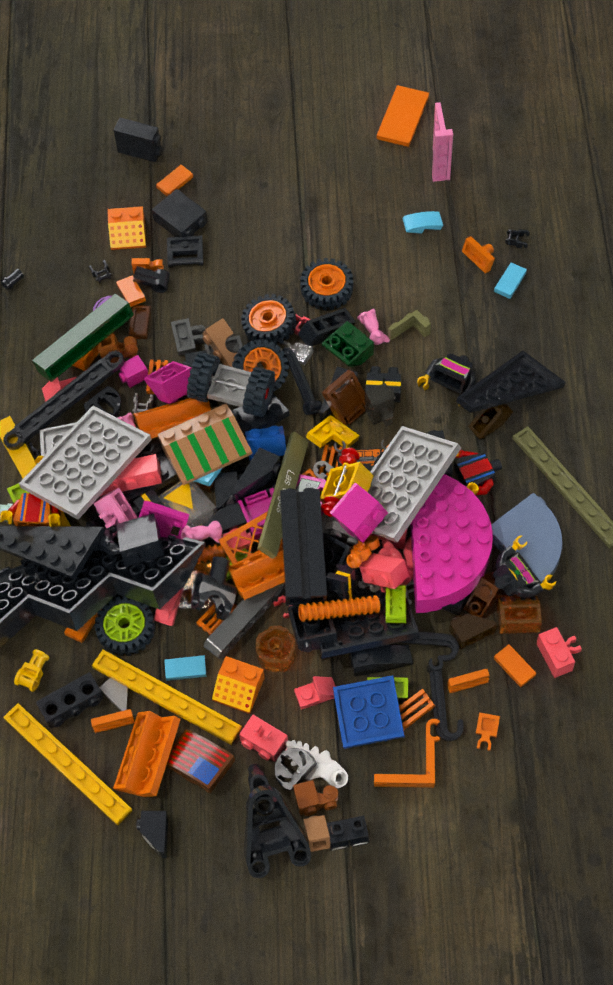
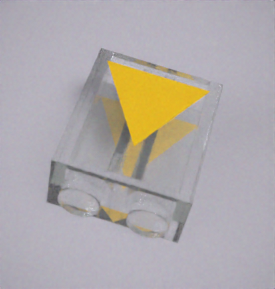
M180 481L158 496L165 507L189 514L186 524L189 527L204 526L217 513L215 505L194 481L184 486Z

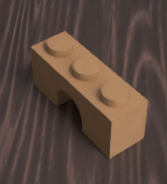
M224 318L204 330L202 333L203 340L208 346L212 347L214 356L219 357L223 365L233 367L232 362L237 353L230 352L225 346V341L233 335V332Z

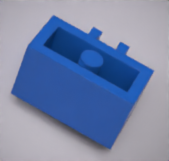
M271 426L265 429L245 431L246 441L253 453L249 455V460H252L259 447L278 456L285 454L286 444L283 426Z

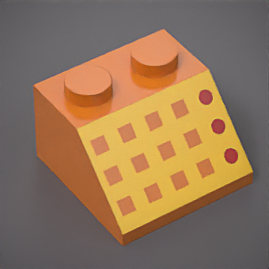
M143 206L108 209L111 250L146 248Z
M226 656L217 676L212 701L250 714L265 679L264 669Z

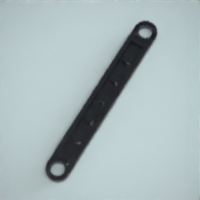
M116 350L111 353L109 352L103 359L98 360L14 426L15 428L4 435L3 442L9 450L19 449L38 434L41 429L47 427L113 375L125 363L122 353ZM115 357L119 358L117 363L110 362ZM12 437H17V438H18V439H17L18 441H16V442H14V443H12V444L9 443V440H10Z

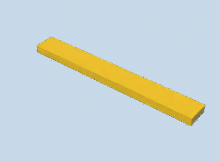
M10 416L0 420V438L2 442L4 440L3 437H5L4 435L15 428V424ZM12 437V438L9 440V443L12 444V443L18 441V440H17L18 438H17V437ZM26 444L17 450H9L5 446L23 479L37 465L34 462V458ZM59 509L61 512V526L71 527L65 514Z
M105 650L101 651L92 665L93 669L232 745L242 729V726Z
M19 703L3 717L6 722L117 826L132 812L131 807Z

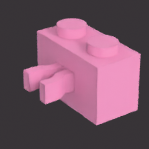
M120 488L111 491L93 503L100 514V519H103L106 523V528L138 518Z

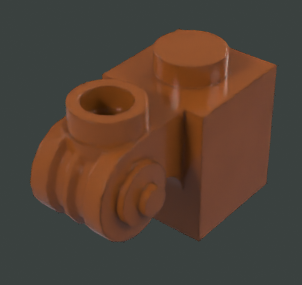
M113 333L98 344V351L102 359L109 352L111 353L115 350L122 353L124 358H133L137 355L138 351L137 340L133 336H127L124 339V343H120ZM115 357L110 362L117 363L119 358Z
M313 780L293 785L300 815L310 816L317 813L321 808H325L327 811L337 808L338 790L336 787L328 785L324 788L323 793H318Z

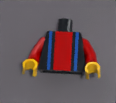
M460 450L455 457L456 459H454V470L460 482L475 495H486L494 485L495 472L502 470V464L499 459L489 462L484 453L478 454Z

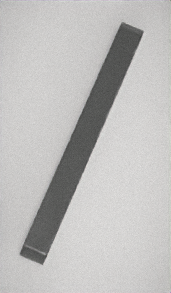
M323 513L321 516L322 531L330 535L331 532L325 530L326 523L336 521V519ZM285 582L246 600L243 599L207 638L204 648L218 659H222L285 591Z

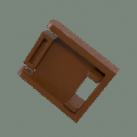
M347 370L321 392L334 417L346 426V423L351 424L366 411L364 407L369 408L371 406L355 373L351 370ZM346 383V385H344L339 391L335 392L339 387Z

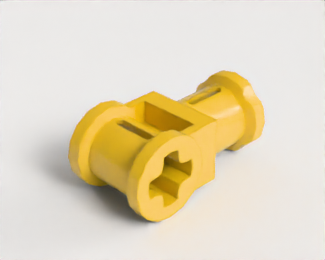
M37 649L33 650L30 662L23 664L14 679L15 685H23L32 692L38 688L43 675L41 669L50 658L47 654Z

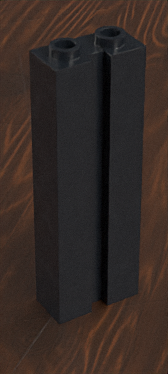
M293 488L280 490L286 606L306 605V603L312 605L313 602L316 604L318 602L324 603L327 601L320 489L305 488L303 492H296Z

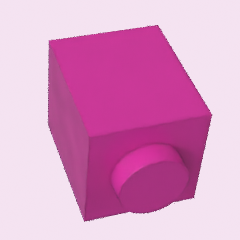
M137 355L125 361L118 375L123 383L126 382L129 388L144 381L148 371Z

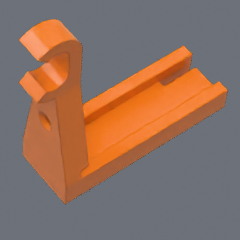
M430 719L426 724V775L374 774V787L434 788V742L440 741V738L438 736H431L430 726L438 725L440 720Z

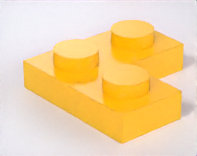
M330 415L307 433L306 438L320 448L332 439L341 446H343L342 441H344L346 448H349L358 441L359 435Z

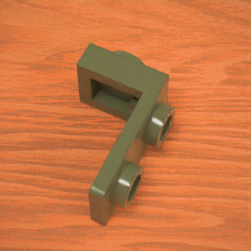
M415 310L412 313H408L399 322L393 323L388 329V337L392 340L414 326L425 338L430 334L431 322L426 316L424 317L418 310Z

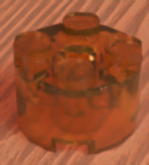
M270 626L269 629L258 634L256 654L261 667L272 672L290 669L296 658V642L287 628Z

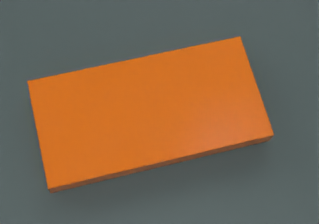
M397 85L377 133V139L409 147L428 101L429 93Z

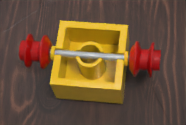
M354 448L343 449L341 451L342 456L339 457V462L343 466L330 469L320 496V501L324 503L321 509L327 516L333 517L329 512L354 483H357L366 492L369 491L374 475L361 462H357L360 459V455Z

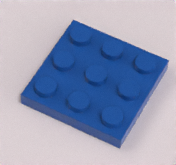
M393 675L333 687L344 749L405 737Z

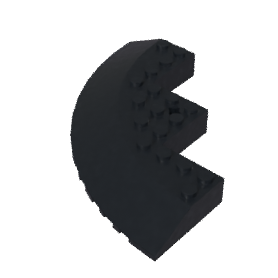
M174 535L161 537L164 556L127 567L121 554L111 557L104 551H93L75 580L24 559L20 561V566L10 569L8 566L0 570V648L36 615L78 631L116 594L161 609L186 585L205 547V542L184 537L183 540L177 539Z

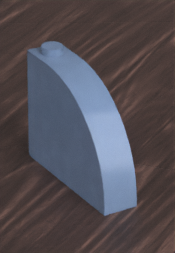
M532 493L491 524L492 544L500 552H503L509 545H513V541L518 536L522 535L518 542L521 545L527 542V545L521 550H516V553H520L540 580L539 584H541L547 575H554L562 550V534L556 517L546 506L545 501L535 493Z

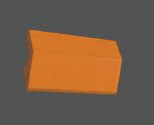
M188 398L133 415L138 429L150 434L152 439L158 437L157 434L210 411L211 407L209 401L203 402Z
M280 543L277 556L273 559L260 552L229 566L228 573L238 593L244 600L285 582L282 543Z
M151 711L137 713L113 789L141 797L157 796L181 720L176 716L160 717Z

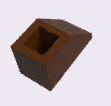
M487 572L481 578L464 607V610L471 615L482 618L501 591V589L496 587L495 578L491 572Z

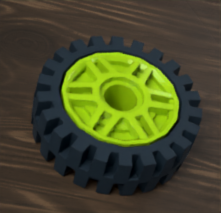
M123 596V599L115 597L116 601L111 599L108 605L102 608V611H98V617L95 618V630L98 640L104 649L109 650L114 655L117 653L118 656H123V654L131 656L132 652L138 654V650L141 649L143 651L146 648L145 645H149L151 638L153 639L155 622L148 605L125 596ZM123 624H130L127 628H121Z

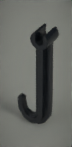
M291 348L282 349L281 351H284V356L288 359V365L304 400L303 412L306 415L319 413L318 410L321 409L322 403L319 400H315L295 352Z
M419 632V638L397 642L447 646L451 648L452 652L449 655H439L437 657V660L441 658L443 662L454 659L459 651V644L456 638L444 633Z
M430 658L427 672L430 676L432 702L435 704L433 718L440 720L438 725H434L435 732L444 741H454L463 732V720H458L457 732L450 733L448 731L442 679L443 661L439 658L437 667L432 664V658Z

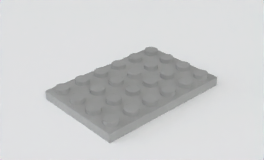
M92 406L22 479L19 485L25 491L79 519L152 440L151 436Z
M404 426L400 428L371 470L374 476L368 493L388 512L374 529L373 534L398 543L461 450L458 443Z

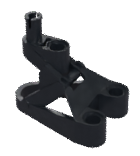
M251 764L248 767L250 794L246 802L247 812L244 840V856L250 875L254 878L265 877L270 870L267 856L288 851L290 860L295 866L307 865L311 860V851L305 833L285 803L281 793L274 787L269 786L267 777L261 771L258 764ZM261 800H267L265 803H259ZM273 810V812H272L270 815H268V816H261V815H259V814H262V815L269 814V813ZM280 821L279 826L260 831L259 826ZM303 850L301 853L295 854L297 851ZM256 862H262L259 865H254Z

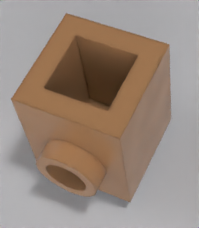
M325 815L311 816L304 819V831L310 851L330 848V836Z

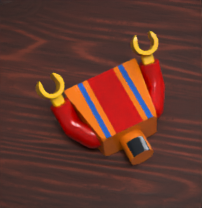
M23 493L20 499H17L8 510L1 512L0 522L8 520V524H12L13 519L15 526L52 527L54 523L61 526V512L58 508L33 494Z

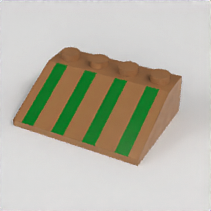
M223 404L157 434L162 449L183 486L253 454L227 404Z

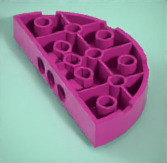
M444 474L410 523L416 613L437 611L442 609L443 606L451 603L453 605L464 599L477 587L479 581L484 576L490 559L493 541L492 526L483 504L465 485Z

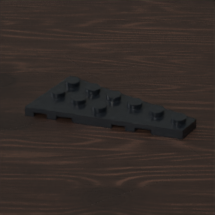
M521 351L459 395L456 402L472 413L560 389L565 386L566 382L525 351Z
M0 526V550L75 580L106 530L103 527Z

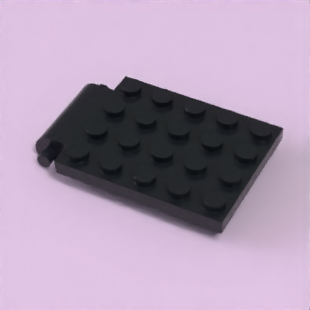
M370 586L363 589L356 588V596L361 599V597L367 598V596H371L373 598L374 595H377L380 600L379 613L373 612V614H369L367 612L366 615L361 613L358 616L357 614L355 616L349 615L348 617L343 615L341 618L336 616V618L330 617V619L324 617L323 620L318 618L316 621L312 619L311 621L305 620V622H302L298 613L299 605L288 607V614L298 649L307 653L319 649L322 659L419 638V631L407 597L406 623H386V592H381V589L372 592Z

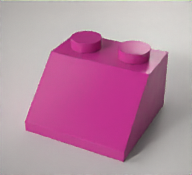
M173 361L144 377V380L160 401L168 404L178 401V398L188 395V377H190L192 367Z
M357 483L352 485L329 512L349 535L362 543L388 514L384 507Z

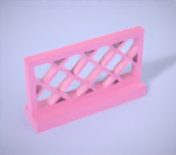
M440 102L435 103L433 182L450 180L453 131L452 129L446 130Z

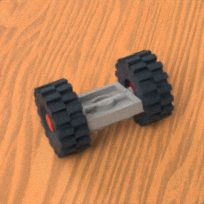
M202 352L197 354L190 370V377H188L187 397L203 402H208L210 399L243 407L244 413L264 417L273 394L274 371L254 367L253 371L249 372L219 363L220 359L217 356Z

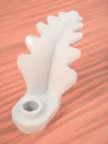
M287 740L285 742L286 750L300 748L308 751L315 758L317 765L306 776V780L321 777L328 784L336 788L346 785L348 774L336 761L331 759L329 751L325 750L319 754V749L316 746L309 750L307 743L302 746L301 741L296 743L295 740ZM294 761L291 762L292 766L297 765Z

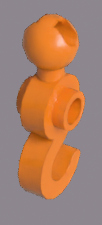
M375 535L368 536L363 543L358 540V544L353 546V549L350 551L351 554L347 556V565L350 568H358L362 562L368 560L372 554L371 551L380 546L378 537Z

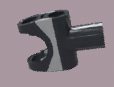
M213 557L209 575L199 573L196 576L191 595L192 609L200 611L205 602H207V599L210 598L215 604L217 619L225 620L229 616L235 601L237 588L226 582L230 565L228 559Z

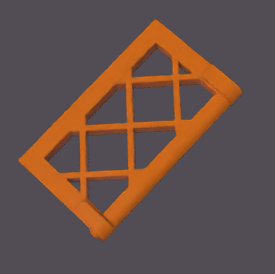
M268 511L218 540L232 564L238 562L235 558L236 551L247 554L246 558L261 552L258 550L255 553H250L253 542L259 543L258 540H254L256 528L263 530V527H259L257 524L266 519ZM254 527L252 539L240 536L243 531ZM233 537H238L235 549L229 547L226 541ZM239 538L251 541L248 552L237 549Z

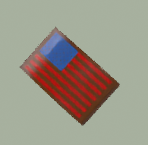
M186 729L171 748L166 766L193 785L196 784L211 794L233 765L235 758L234 755L210 740Z

